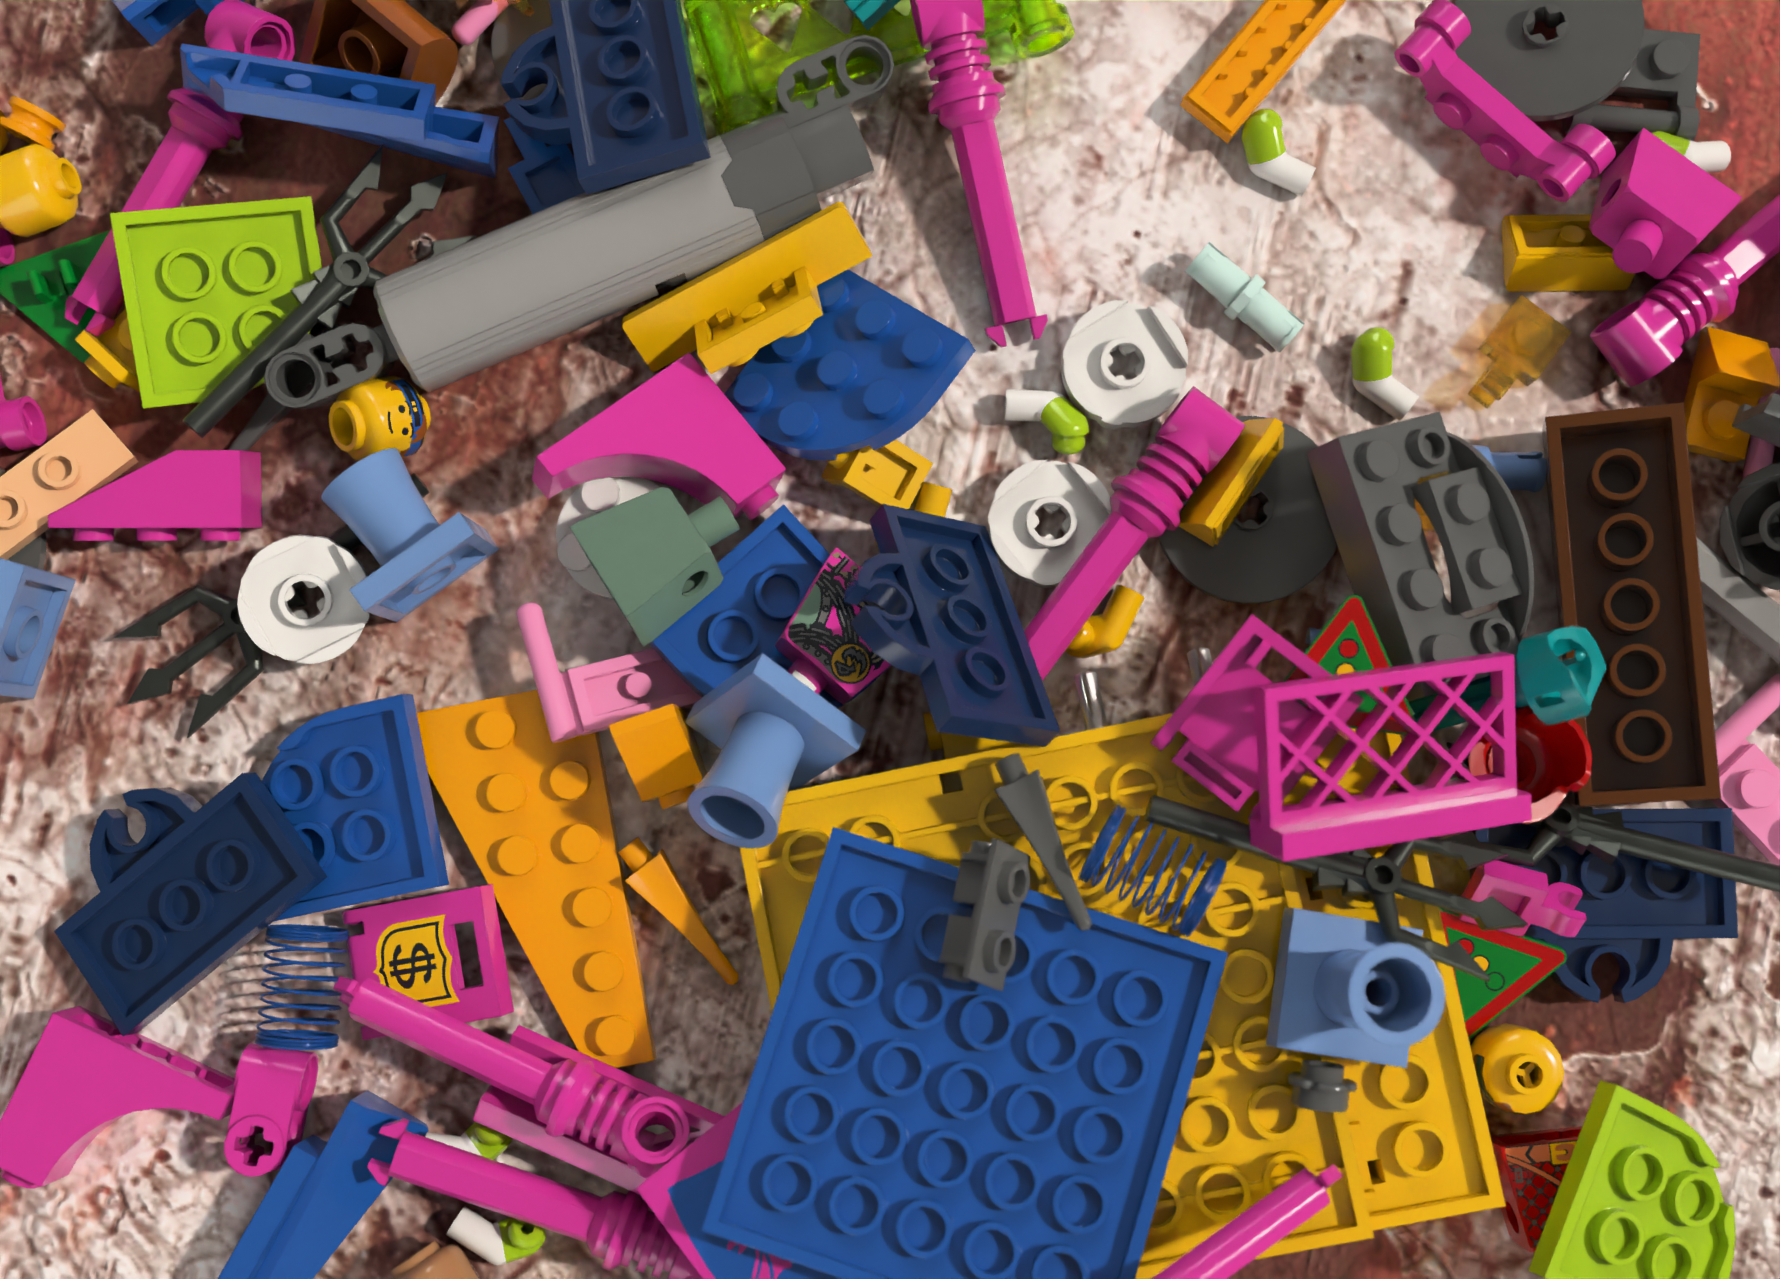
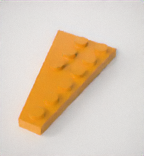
M537 690L417 712L428 774L487 883L493 884L497 902L577 1050L615 1068L654 1061L657 1058L623 865L621 856L618 854L620 848L599 732L584 736L579 735L565 741L552 743Z

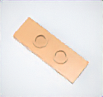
M93 409L0 477V558L8 560L48 530L49 514L108 485L138 462L135 456Z

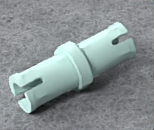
M1211 242L1204 247L1184 271L1226 307L1223 311L1226 316L1232 321L1236 317L1239 318L1278 352H1281L1304 325L1301 319L1296 317L1263 288L1266 282L1259 275L1255 274L1251 278Z

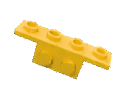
M836 202L624 316L622 328L652 373L680 359L688 352L691 353L697 350L699 358L710 374L726 366L736 367L749 361L760 348L781 337L797 336L807 330L815 319L823 315L817 286L872 257V252L843 202Z

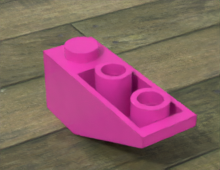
M175 450L49 514L48 528H73V541H114V528H137V541H177V528H200L201 541H241L240 528H262L261 453L243 450Z

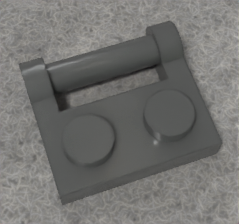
M1644 29L1640 52L1633 68L1622 84L1610 95L1668 101L1667 111L1597 104L1584 112L1562 118L1563 132L1568 134L1577 124H1587L1603 131L1638 134L1644 127L1651 133L1662 131L1694 141L1700 120L1699 110L1696 107L1700 34Z

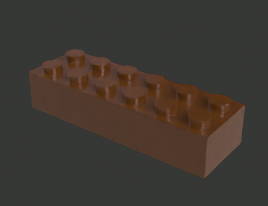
M1684 402L1545 417L1542 437L1544 458L1547 465L1546 483L1559 628L1575 626L1588 630L1597 643L1606 665V671L1591 703L1592 709L1590 713L1585 717L1574 719L1580 725L1590 744L1593 758L1591 776L1588 782L1580 790L1574 792L1575 805L1593 806L1721 799ZM1575 650L1562 654V661L1574 658Z

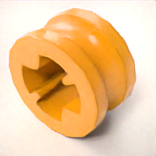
M11 96L8 104L12 107V112L8 117L0 116V125L20 140L30 145H41L53 152L55 145L52 143V136L57 132L63 133L66 124L34 104L16 96Z

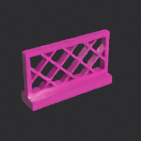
M1496 652L1255 686L1260 816L1249 818L1250 844L1283 862L1532 821L1531 794L1517 789L1513 654ZM1490 672L1491 696L1476 713L1459 696L1476 674ZM1451 677L1447 684L1441 680L1442 678ZM1425 681L1438 695L1416 723L1398 704L1415 682ZM1390 686L1385 693L1379 689V687ZM1363 690L1377 704L1358 729L1353 732L1335 714L1353 691ZM1328 695L1323 702L1315 697ZM1301 699L1315 713L1291 742L1279 731L1278 702ZM1452 707L1469 724L1447 752L1430 734ZM1392 716L1409 733L1390 758L1385 761L1368 743L1387 718ZM1328 724L1347 743L1327 769L1323 771L1305 755V752ZM1483 736L1492 744L1493 773L1473 776L1461 763ZM1421 745H1423L1440 762L1423 784L1413 786L1400 772ZM1280 747L1284 750V752H1283V754H1282L1281 756H1280ZM1361 754L1379 772L1362 794L1350 795L1338 782ZM1299 763L1317 781L1299 804L1282 806V782L1295 765ZM1453 774L1458 777V779L1449 780ZM1392 783L1398 787L1387 790ZM1330 792L1337 797L1326 799Z

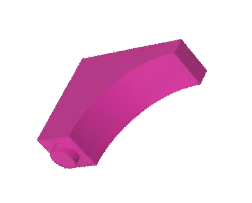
M688 352L536 456L532 481L545 497L549 499L565 489L590 480L608 477L644 478L675 487L693 496L703 504H707L721 496L735 519L745 513L752 520L767 510L779 498V494L775 490L786 468L690 352Z
M81 1006L54 1012L0 1120V1168L2 1169L0 1175L3 1179L14 1185L31 1189L43 1187L69 1175L79 1156L100 1132L124 1115L136 1111L165 1108L180 1109L221 1120L231 1115L235 1095V1078L139 1033L122 1036L113 1021Z

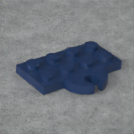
M549 0L553 25L531 35L513 52L502 73L501 85L509 98L512 99L504 103V106L518 128L536 141L552 145L572 143L578 181L587 195L711 158L680 0ZM539 84H547L543 93L531 100L517 99L523 97L531 88Z
M882 504L869 520L880 553L866 560L851 577L844 592V602L856 606L863 601H871L881 606L886 612L876 606H864L850 622L856 633L876 655L898 669L919 675L937 732L1046 747L1061 731L986 526Z
M241 773L203 806L192 795L171 787L135 789L122 794L126 805L139 810L146 822L145 834L138 843L131 838L128 832V817L120 809H105L97 819L90 841V866L100 893L54 932L122 1036L140 1032L327 878L323 869L256 773Z
M1732 808L1593 809L1594 815L1621 811L1625 828L1734 854ZM1514 823L1472 830V832L1480 842L1526 849L1536 833V827L1523 823ZM1567 845L1553 847L1533 867L1512 864L1547 874L1548 885L1562 882L1582 890L1583 896L1574 910L1586 913L1587 919L1576 937H1564L1549 929L1530 924L1525 935L1563 948L1567 954V960L1550 975L1556 984L1584 1000L1599 1003L1601 990L1593 980L1591 969L1595 959L1603 953H1611L1619 963V978L1613 985L1612 992L1614 1001L1626 1003L1636 1000L1658 984L1670 964L1673 939L1738 938L1735 881L1619 852L1612 866H1610L1587 849L1583 856H1581ZM1477 867L1469 869L1470 879Z

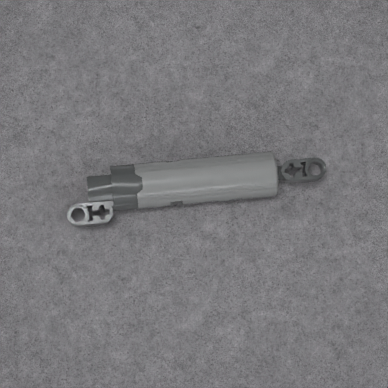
M861 35L800 59L786 67L778 79L775 99L777 111L707 140L711 158L592 194L581 193L378 279L375 282L373 293L379 306L378 311L383 324L374 328L354 323L343 325L281 351L271 359L266 367L264 379L268 392L274 400L284 406L302 409L322 407L336 401L339 394L353 386L376 378L387 377L394 367V361L399 359L409 371L414 383L419 388L431 392L659 295L657 290L665 286L674 287L683 282H689L821 211L820 200L869 180L874 171L867 147L851 112L872 104L883 95L892 77L894 67L892 53L886 44L878 38ZM856 57L869 58L878 67L880 78L870 85L857 84L848 76L845 65ZM826 69H832L834 85L816 94L814 108L807 109L802 100L791 103L790 99L793 97L796 83L802 82L807 91L817 89L826 85L828 77ZM835 89L837 90L841 98H835ZM356 340L363 344L373 345L374 352L366 356L368 366L366 369L363 366L344 364L334 369L322 355L325 351V356L329 359L340 361L356 352V347L353 343ZM306 362L314 371L315 385L309 394L299 398L289 388L288 375L295 365Z

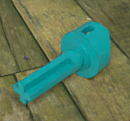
M1572 626L1556 628L1524 638L1518 645L1516 655L1517 667H1514L1515 709L1529 705L1538 719L1547 725H1555L1587 716L1592 709L1591 703L1606 671L1604 658L1589 631L1583 627ZM1575 650L1574 658L1563 661L1558 659L1560 655ZM1491 675L1471 681L1459 696L1476 713L1491 696ZM1437 693L1409 702L1410 707L1415 713L1416 722L1437 697ZM1451 707L1433 731L1467 721Z

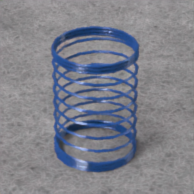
M1117 804L1093 845L1079 874V880L1082 879V882L1088 883L1094 874L1092 886L1095 887L1105 876L1117 857L1106 883V894H1109L1115 888L1128 869L1120 888L1119 901H1123L1129 895L1139 880L1132 900L1133 909L1142 903L1151 890L1146 904V915L1152 914L1164 899L1159 913V922L1163 923L1177 907L1173 917L1172 928L1174 931L1178 929L1179 933L1186 935V937L1190 936L1214 897L1227 866L1226 861L1217 857L1212 862L1199 883L1182 920L1175 927L1185 895L1199 871L1207 851L1202 853L1187 885L1173 907L1162 919L1168 897L1193 848V843L1189 845L1177 871L1153 908L1149 911L1152 897L1163 871L1180 840L1179 836L1175 839L1151 884L1135 904L1144 877L1166 834V829L1161 833L1139 874L1122 896L1127 879L1153 822H1150L1125 867L1109 889L1119 860L1140 818L1139 815L1135 817L1113 857L1096 881L1104 857L1126 812L1125 807L1122 808V806Z
M268 925L266 927L267 938L265 942L283 948L264 952V957L281 963L265 965L262 967V970L270 975L280 977L267 978L261 981L263 987L276 991L267 992L259 996L261 1001L272 1004V1006L259 1009L258 1014L272 1020H266L256 1025L260 1032L256 1033L255 1043L263 1047L287 1050H323L337 1047L339 1036L334 1033L295 1029L266 1030L260 1026L273 1022L336 1025L341 1023L339 1020L329 1018H279L261 1013V1011L284 1007L307 1010H341L342 1008L339 1005L284 1004L263 998L267 995L284 993L341 996L342 993L338 991L290 990L269 986L264 983L284 979L337 982L339 977L295 976L272 972L266 968L284 965L345 967L344 963L301 962L276 958L267 954L284 951L346 953V949L298 947L275 943L269 940L276 938L295 941L340 942L348 940L349 931L343 928L316 925Z

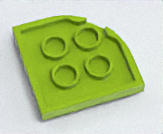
M311 196L110 213L143 409L200 403L299 304L290 290L315 280L312 273L322 268ZM265 376L252 389L265 383Z
M1600 1080L1528 1271L1544 1279H1729L1735 1250V1216L1733 1205L1723 1201L1719 1181L1714 1171V1168H1719L1720 1164L1705 1140L1678 1116L1617 1084Z

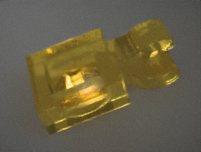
M1520 295L1512 302L1479 346L1478 350L1489 357L1492 362L1467 394L1488 409L1495 399L1499 401L1505 395L1516 378L1526 386H1529L1538 379L1572 331L1526 297Z

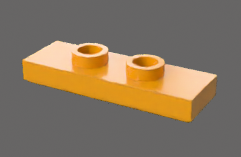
M1265 0L1187 92L1180 106L1228 144L1247 119L1251 117L1340 11L1346 0Z

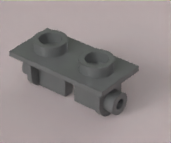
M992 839L991 843L972 840L969 852H962L961 863L952 900L959 904L974 906L972 918L949 914L943 947L938 962L945 964L943 978L962 983L973 981L991 989L1003 991L1006 972L1011 968L1016 954L1014 934L1020 905L1026 898L1030 886V873L1028 869L1030 855L998 839Z

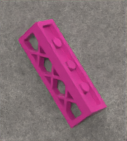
M518 1025L509 1041L510 1045L552 1065L567 1059L578 1063L581 1058L585 1057L593 1062L596 1072L604 1076L602 1085L609 1079L619 1083L617 1092H620L624 1086L633 1090L632 1099H635L641 1093L648 1097L660 1096L673 1100L682 1107L688 1117L690 1130L689 1145L695 1141L694 1139L699 1138L725 1117L523 1026ZM492 1085L488 1087L479 1101L473 1121L640 1195L636 1188L648 1178L639 1176L630 1169L627 1162L610 1155L611 1145L605 1151L595 1148L596 1138L590 1144H587L580 1140L581 1131L575 1137L565 1134L554 1138L546 1134L547 1124L537 1119L534 1105ZM643 1129L638 1135L637 1141L644 1149L657 1152L669 1147L675 1137L671 1131L655 1134Z

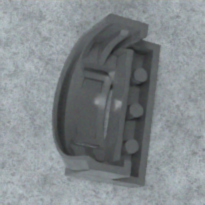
M1440 412L1340 436L1306 452L1353 593L1363 599L1392 667L1496 652L1513 654L1514 667H1516L1518 645L1526 631L1533 606V557L1529 537L1519 508L1506 483L1483 454L1462 438L1447 432ZM1448 470L1453 473L1427 480L1417 485L1419 478ZM1415 499L1431 521L1442 546L1450 579L1451 603L1445 596L1443 583L1438 576L1422 529L1420 516L1415 508ZM1499 601L1498 607L1495 610L1470 618L1460 614ZM1478 673L1471 681L1489 676L1491 673ZM1451 677L1442 678L1441 680L1447 684ZM1425 681L1415 682L1405 697L1407 701H1412L1435 694L1436 692Z

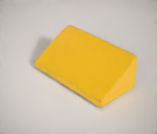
M1592 214L1503 216L1501 222L1503 273L1505 286L1509 292L1622 291L1631 285L1635 273L1621 270L1613 260V248L1592 234L1589 228Z
M1265 418L1243 422L1245 426L1236 441L1212 471L1204 477L1179 514L1180 528L1212 547L1215 544H1219L1282 450L1284 444L1282 421L1276 418Z

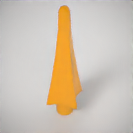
M636 837L618 851V854L633 871L627 876L628 878L625 882L685 936L708 960L727 984H737L739 981L738 972L705 926L664 850L661 849L653 856L641 839Z

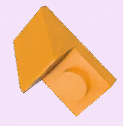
M1708 326L1701 329L1684 401L1688 451L1732 463L1745 459L1750 434L1732 427L1738 409L1743 404H1748L1752 407L1757 406L1760 398L1779 390L1780 378L1767 342Z

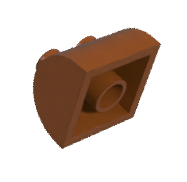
M314 0L299 62L435 84L436 106L454 75L458 61V49L455 42L447 34L439 30L404 0Z

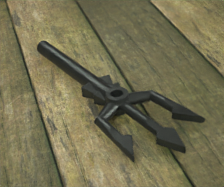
M382 144L320 218L334 263L314 271L312 276L315 280L290 290L299 304L182 421L198 436L203 438L265 376L266 367L275 355L295 346L318 322L332 330L341 306L349 308L357 288L363 287L374 290L375 282L380 278L388 276L368 266V264L421 211H433L435 209L448 172L411 186L409 188L410 200L356 253L352 249L339 222L365 190L377 191L383 149ZM477 236L432 241V253L425 259L473 240Z
M415 473L410 475L422 498L430 493L426 485ZM347 524L328 537L351 552L363 544ZM303 581L292 585L295 595L287 601L290 609L307 605L301 592L306 585ZM199 584L113 637H161L163 624L198 602L221 616L224 623L163 669L148 668L127 703L134 704L171 694L173 681L234 634H237L246 665L212 696L200 694L187 738H190L264 671L262 650L253 642L242 625L237 607L238 599H233Z
M1446 742V746L1448 749H1450L1454 744ZM1467 755L1463 763L1469 767ZM1562 802L1553 814L1542 821L1527 824L1535 826L1536 833L1526 849L1480 842L1472 831L1444 839L1506 853L1509 855L1498 861L1533 867L1553 847L1565 845L1583 856L1587 849L1610 866H1612L1619 852L1780 893L1779 865L1625 828L1621 811L1594 815L1592 807L1575 809L1566 802Z
M1156 795L1151 796L1146 809L1145 821L1153 822L1166 828L1312 873L1313 891L1341 888L1342 897L1361 895L1364 899L1373 903L1386 941L1416 947L1430 959L1487 982H1490L1489 976L1457 940L1449 946H1444L1400 928L1395 894L1474 918L1482 931L1523 928L1528 925L1527 922L1492 896L1477 902L1402 878L1401 869L1413 850L1456 859L1463 871L1502 859L1509 855L1506 853L1430 837L1394 843L1381 857L1373 858L1364 849H1357L1283 862L1250 844L1249 824Z

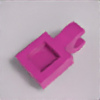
M1498 860L1478 866L1461 897L1481 902L1490 896L1494 897L1528 923L1523 928L1499 929V931L1521 937L1524 936L1530 924L1544 927L1564 937H1576L1587 919L1586 913L1574 910L1583 896L1582 890L1578 887L1562 882L1548 885L1547 874ZM1459 914L1460 920L1477 924L1474 918Z

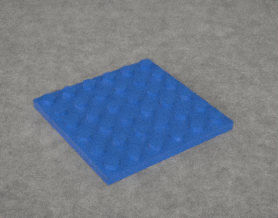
M833 827L701 1231L841 1279H1135L1228 953L1089 908L1086 909L1091 918L1092 926L1087 931H1081L1076 927L1063 900L1029 890L1026 898L1020 905L1014 934L1016 954L1011 968L1006 972L1003 991H997L973 981L962 983L942 977L945 964L938 962L943 947L949 914L972 918L974 908L971 905L952 901L960 867Z

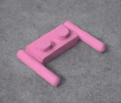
M530 602L521 605L517 610V619L552 743L565 741L579 735L584 736L610 729V724L670 704H675L683 709L690 708L702 698L672 670L653 648L568 669L567 672L560 673L541 606Z
M1775 674L1715 731L1721 799L1710 800L1718 808H1732L1733 824L1772 864L1780 866V770L1755 744H1750L1746 740L1780 706V674Z

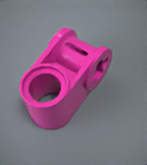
M254 1043L248 1044L244 1049L235 1074V1095L227 1136L224 1141V1154L227 1162L237 1173L252 1177L279 1170L293 1146L302 1141L308 1107L318 1076L319 1060L316 1053L301 1050L275 1049ZM262 1132L264 1140L273 1142V1151L265 1155L264 1147L255 1145V1135Z

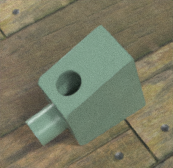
M660 487L571 525L570 529L644 647L720 586L724 577L710 547L740 530V527L721 496L687 515L671 489Z

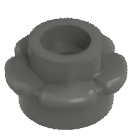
M1303 1060L1301 1071L1292 1072L1288 1075V1083L1293 1085L1291 1103L1301 1108L1323 1112L1348 1111L1349 1092L1357 1090V1083L1351 1079L1343 1078V1065L1321 1060Z

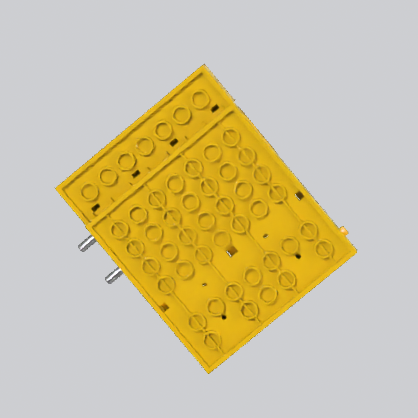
M1199 648L1202 667L1205 673L1212 664L1210 649ZM1193 649L1187 653L1193 685L1195 686L1202 677V671L1197 650ZM1086 671V677L1084 672L1074 677L1085 731L1055 737L1046 747L1018 744L788 791L783 804L776 839L771 844L761 848L740 847L772 1012L833 827L960 867L962 852H969L972 840L991 843L992 839H998L1030 855L1028 866L1030 873L1029 890L1063 900L1036 852L994 791L1004 786L995 764L999 760L1015 753L1020 754L1029 774L1039 770L1040 777L1043 778L1065 856L1086 908L1228 953L1135 1279H1152L1304 1168L1318 1176L1333 1164L1337 1167L1343 1176L1326 1189L1331 1203L1254 1260L1374 1238V1230L1506 1206L1452 967L1431 959L1437 966L1443 979L1445 988L1444 1009L1434 1030L1423 1040L1409 1045L1407 1068L1266 1045L1284 907L1379 922L1371 901L1364 899L1361 895L1342 897L1341 888L1313 891L1312 873L1154 823L1133 865L1122 896L1139 874L1161 833L1166 829V834L1147 870L1135 902L1136 904L1143 896L1167 857L1175 839L1179 836L1180 840L1163 871L1149 906L1150 911L1177 871L1189 845L1193 843V848L1168 897L1162 919L1173 907L1187 885L1202 853L1207 851V855L1185 895L1175 927L1182 920L1199 883L1212 862L1219 857L1227 863L1214 897L1190 936L1186 937V935L1180 934L1178 929L1174 931L1172 928L1173 917L1177 907L1163 923L1159 922V913L1164 899L1152 914L1146 915L1145 909L1151 890L1142 903L1133 909L1132 900L1139 880L1129 895L1123 901H1119L1120 888L1128 869L1115 888L1109 894H1106V883L1117 857L1105 876L1095 887L1092 886L1094 874L1088 883L1082 882V879L1079 880L1082 867L1117 804L1122 806V808L1125 807L1126 812L1104 857L1096 881L1113 857L1135 817L1139 815L1140 818L1119 860L1109 889L1125 867L1150 822L1145 821V813L1152 795L1249 825L1248 817L1253 807L1260 802L1259 793L1254 789L1241 808L1236 811L1171 760L1176 752L1187 740V737L1180 731L1176 732L1172 742L1161 752L1150 744L1172 713L1108 726L1098 676L1095 671ZM1377 732L1368 745L1387 761L1402 742L1401 735ZM1337 733L1314 763L1325 771L1347 741ZM1360 754L1338 784L1350 795L1362 794L1379 770ZM1406 765L1400 774L1411 783ZM1306 771L1282 801V806L1299 804L1316 783L1317 779ZM1392 783L1387 790L1398 787ZM1330 792L1326 799L1337 797ZM1393 844L1363 849L1373 858L1381 857ZM1413 850L1401 869L1402 878L1435 888L1427 853ZM1395 894L1400 926L1422 929V937L1448 946L1439 907ZM1303 1060L1334 1062L1344 1066L1343 1078L1356 1082L1357 1090L1349 1092L1348 1111L1323 1112L1309 1110L1291 1103L1293 1085L1288 1083V1075L1292 1072L1301 1071Z

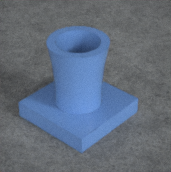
M396 448L378 451L358 461L337 476L326 487L321 496V500L349 526L381 566L349 589L365 612L395 622L404 618L499 550L486 529L460 512L440 525L416 488L401 454Z
M0 558L1 696L34 699L72 593L75 579Z
M762 653L694 703L685 721L687 725L722 749L709 772L689 796L687 802L689 813L704 831L722 842L742 848L765 847L771 844L777 837L787 792L796 790L858 751L866 730Z
M1284 907L1266 1045L1407 1068L1409 1045L1415 1044L1427 1037L1434 1030L1443 1013L1445 988L1442 976L1435 963L1416 947L1386 941L1379 922ZM1400 926L1402 929L1423 936L1422 929Z

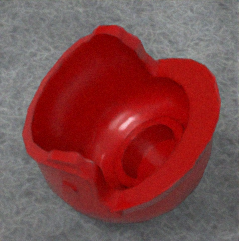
M1528 705L1515 709L1517 789L1531 794L1532 821L1520 822L1526 824L1542 821L1550 816L1563 802L1568 791L1577 792L1584 787L1591 776L1593 760L1590 744L1578 723L1570 720L1555 725H1547L1538 719ZM1483 736L1468 754L1469 772L1473 776L1493 773L1492 744Z

